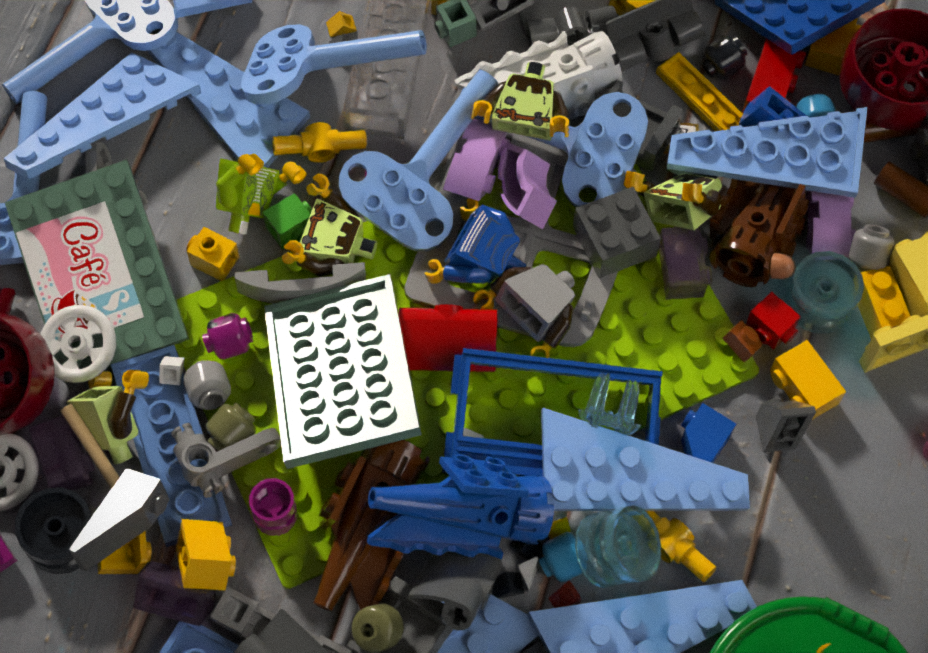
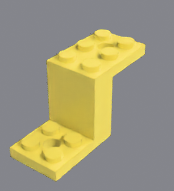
M928 232L919 239L913 241L905 239L894 246V250L890 255L889 265L911 317L904 320L900 326L894 328L885 326L873 333V338L865 347V352L859 360L864 373L928 349Z

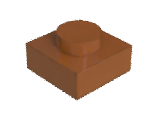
M743 320L733 326L722 338L743 362L752 357L763 345L757 332L752 327L747 326Z

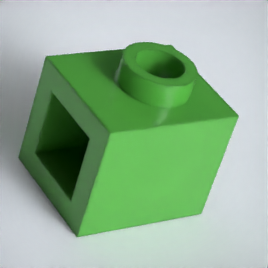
M294 193L263 211L265 227L281 249H284V245L291 240L300 242L312 208L307 201L301 202Z

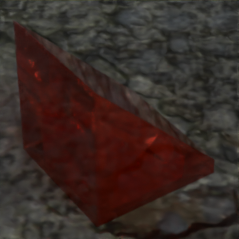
M569 580L548 599L554 608L580 604L581 596Z

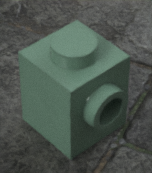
M449 0L436 6L437 22H434V27L439 38H445L449 47L477 36L476 17L467 0Z

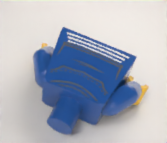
M468 198L467 207L470 209L460 207L461 217L467 222L444 260L447 265L442 267L439 260H430L428 262L429 268L437 269L435 273H424L428 282L436 284L440 283L444 278L446 281L461 283H491L509 268L526 267L523 261L513 255L520 243V239L515 234L507 215L502 211L483 204L479 207L477 200Z

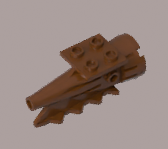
M732 179L727 193L721 197V207L718 213L710 219V239L716 241L718 234L722 235L709 256L710 263L716 270L717 266L725 271L723 274L724 278L740 286L752 288L756 287L758 282H763V285L767 284L771 277L770 266L773 254H787L792 258L796 249L795 240L797 235L803 236L808 219L804 218L809 204V200L805 199L806 186L799 184L796 190L795 188Z
M400 440L362 450L361 455L353 463L348 461L346 466L341 468L333 484L338 487L336 493L333 492L330 498L327 497L319 513V516L323 518L320 527L325 530L331 527L334 541L317 595L313 602L314 605L332 612L349 584L351 585L359 611L367 606L380 603L404 553L392 548L372 546L367 543L369 534L397 515V513L371 509L368 504V495L372 487L405 486L417 483L427 468L430 458L426 456L424 459H421L419 456L422 450L406 440Z

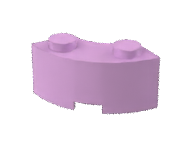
M474 118L462 135L466 142L463 144L460 153L455 152L443 190L480 201L486 193L490 194L496 177L492 175L502 155L506 142L510 143V139L506 138L508 132L493 130L492 123L484 124V121Z
M506 142L498 168V179L502 180L503 189L501 197L505 205L513 213L543 229L557 202L550 196L546 187L550 164L532 152Z
M806 190L805 199L809 200L806 211V218L808 219L806 248L811 257L849 258L853 236L856 232V229H851V209L854 197Z

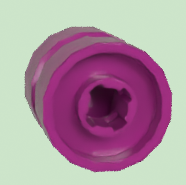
M277 478L265 479L253 487L249 495V506L257 528L262 533L270 536H280L287 533L297 520V507L291 487L286 482Z

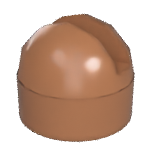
M774 253L770 266L771 278L786 279L792 276L796 269L795 261L787 254Z

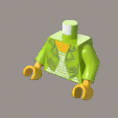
M254 153L241 155L238 162L220 158L218 181L216 182L217 210L231 213L228 231L247 234L250 216L264 218L263 211L270 207L274 194L284 188L288 180L293 184L302 182L307 176L306 171L295 162H287L282 168L283 173L280 174V170L263 167V160Z

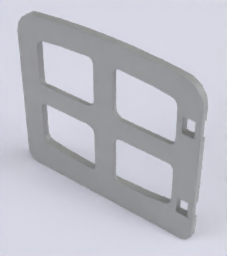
M507 133L506 138L512 139L511 144L532 152L550 164L546 187L550 196L555 199L568 160L567 153L564 150L532 138ZM462 135L458 139L439 191L449 201L453 211L452 231L448 239L438 248L427 252L417 251L405 283L407 299L413 303L430 308L441 304L460 305L463 309H480L488 302V299H482L479 303L475 304L473 301L474 292L454 287L444 278L440 283L432 284L428 282L424 274L425 272L435 273L437 269L429 268L428 262L432 259L439 260L442 267L447 265L444 260L455 243L459 231L467 222L461 217L460 207L470 209L467 207L468 197L443 190L455 152L460 153L463 144L466 142ZM507 216L515 234L520 239V243L513 255L523 261L526 267L532 268L535 257L540 251H549L584 261L592 266L577 235L551 228L548 220L544 228L541 229L522 217ZM431 221L427 224L425 230L430 236L436 237L443 233L444 227L438 221ZM592 266L581 297L574 309L570 330L559 343L560 346L576 347L583 345L591 339L604 311L618 272L599 278ZM495 297L493 299V310H498V327L532 337L495 301Z

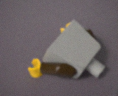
M543 264L534 268L512 267L490 284L491 289L488 291H477L474 294L473 301L477 304L482 299H488V302L480 309H493V299L496 297L495 301L537 342L542 339L545 341L542 346H535L531 350L530 356H534L537 352H542L546 358H549V351L552 347L556 349L570 330L574 313L571 302L575 297L574 291L571 288L575 282L569 272L562 271L556 275L548 266Z

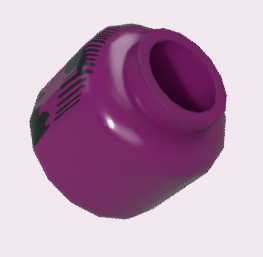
M230 313L210 320L207 323V333L202 335L207 352H214L220 360H226L248 352L250 343L254 342L247 318H241L236 313Z

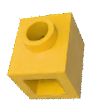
M206 227L202 228L198 236L194 235L187 245L190 265L220 281L225 280L240 258L237 243Z

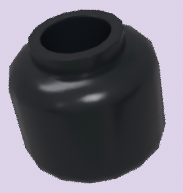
M722 35L703 49L705 61L701 65L711 78L716 75L722 80H727L745 66V56L748 53L736 36Z

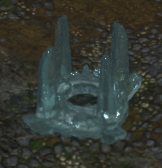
M602 372L594 382L586 410L578 409V414L581 420L588 422L592 427L598 428L600 424L613 427L616 432L623 435L633 434L641 427V424H634L640 391L639 383L637 380H634L632 384V381L628 379L618 413L613 414L612 411L606 413L604 407L610 374L607 373L605 375Z

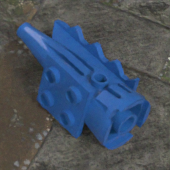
M456 454L453 458L440 457L439 464L449 475L441 483L372 487L368 495V504L371 509H380L397 513V515L369 534L367 543L372 546L392 548L407 554L418 549L425 550L434 555H443L445 552L451 551L467 557H474L478 553H483L502 559L504 553L499 548L501 538L527 544H539L537 540H545L548 536L554 516V504H548L547 493H552V488L544 476H516L505 465L503 460L494 457H487L485 460H475L461 454Z

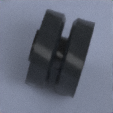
M62 487L46 488L32 494L21 505L15 518V535L20 547L39 569L52 574L71 573L79 569V566L69 549L90 521L93 513L86 501L75 491Z

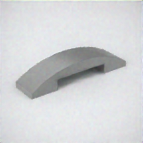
M365 262L332 265L333 276L269 281L268 271L260 270L235 272V281L238 293L258 301L274 304L366 280Z
M227 586L210 619L245 640L252 634L258 636L276 614L260 607L257 601ZM307 631L329 653H351V650L322 635L318 637Z

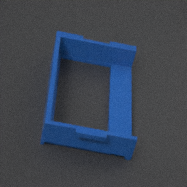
M463 348L462 355L454 356L450 395H457L453 433L446 432L444 457L453 458L456 454L466 455L475 460H485L487 457H494L503 460L505 465L517 476H543L542 445L463 436L470 365L649 385L645 441L659 445L661 422L659 403L663 371Z

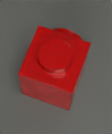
M771 291L750 311L746 325L752 327L757 332L763 344L769 345L774 350L782 342L787 345L797 335L799 330L796 326L801 316Z

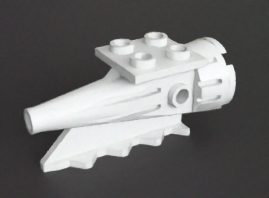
M563 31L555 41L545 43L538 40L532 44L528 51L521 54L508 51L499 62L491 64L481 61L471 72L460 76L454 82L458 89L466 88L479 69L489 73L498 83L505 82L510 74L525 75L528 62H538L545 66L543 79L554 82V91L562 95L569 113L568 119L570 120L586 115L588 109L595 101V94L604 92L607 87L612 88L617 80L622 81L620 64H614L612 55L616 54L605 32H594L569 46L567 34Z

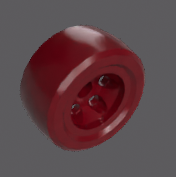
M907 8L879 12L869 18L857 30L849 42L841 64V89L848 104L854 111L857 108L868 107L866 121L895 131L913 130L921 126L928 114L927 13ZM882 58L885 64H878L876 60ZM881 78H889L892 84L883 83ZM905 84H910V85H912L913 88H914V91H908V90H906V89L904 88V85H905Z
M0 312V348L4 349L5 356L0 361V436L24 428L42 413L50 399L55 375L52 353L42 335L24 320ZM7 371L13 375V380L10 384H6L3 381V376Z

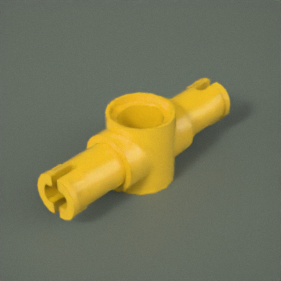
M324 122L308 125L299 135L272 137L274 156L301 153L302 156H308V159L314 163L330 161L335 157V154H339L340 150L366 149L367 146L365 130L338 132L337 129H331V126Z
M628 511L627 515L648 533L649 545L660 559L666 563H671L672 561H675L677 564L682 563L703 583L714 574L717 566L695 548L696 544L693 542L694 535L683 522L677 518H672L670 521L666 517L661 518L654 511Z

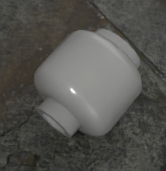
M865 225L863 229H859L854 233L849 259L857 265L858 271L878 270L889 266L895 240L889 235L890 231L877 225Z
M199 361L192 365L184 375V386L188 398L195 407L205 410L217 409L225 403L231 394V385L226 371L218 362Z

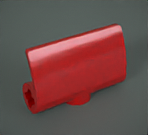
M453 304L436 305L434 308H399L400 323L410 371L453 372L454 356L462 355L463 348L496 352L498 310L463 309L462 306ZM470 365V372L496 371V367Z

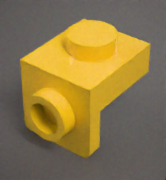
M146 531L97 563L98 574H139L147 562H150L152 555L151 543L146 541Z

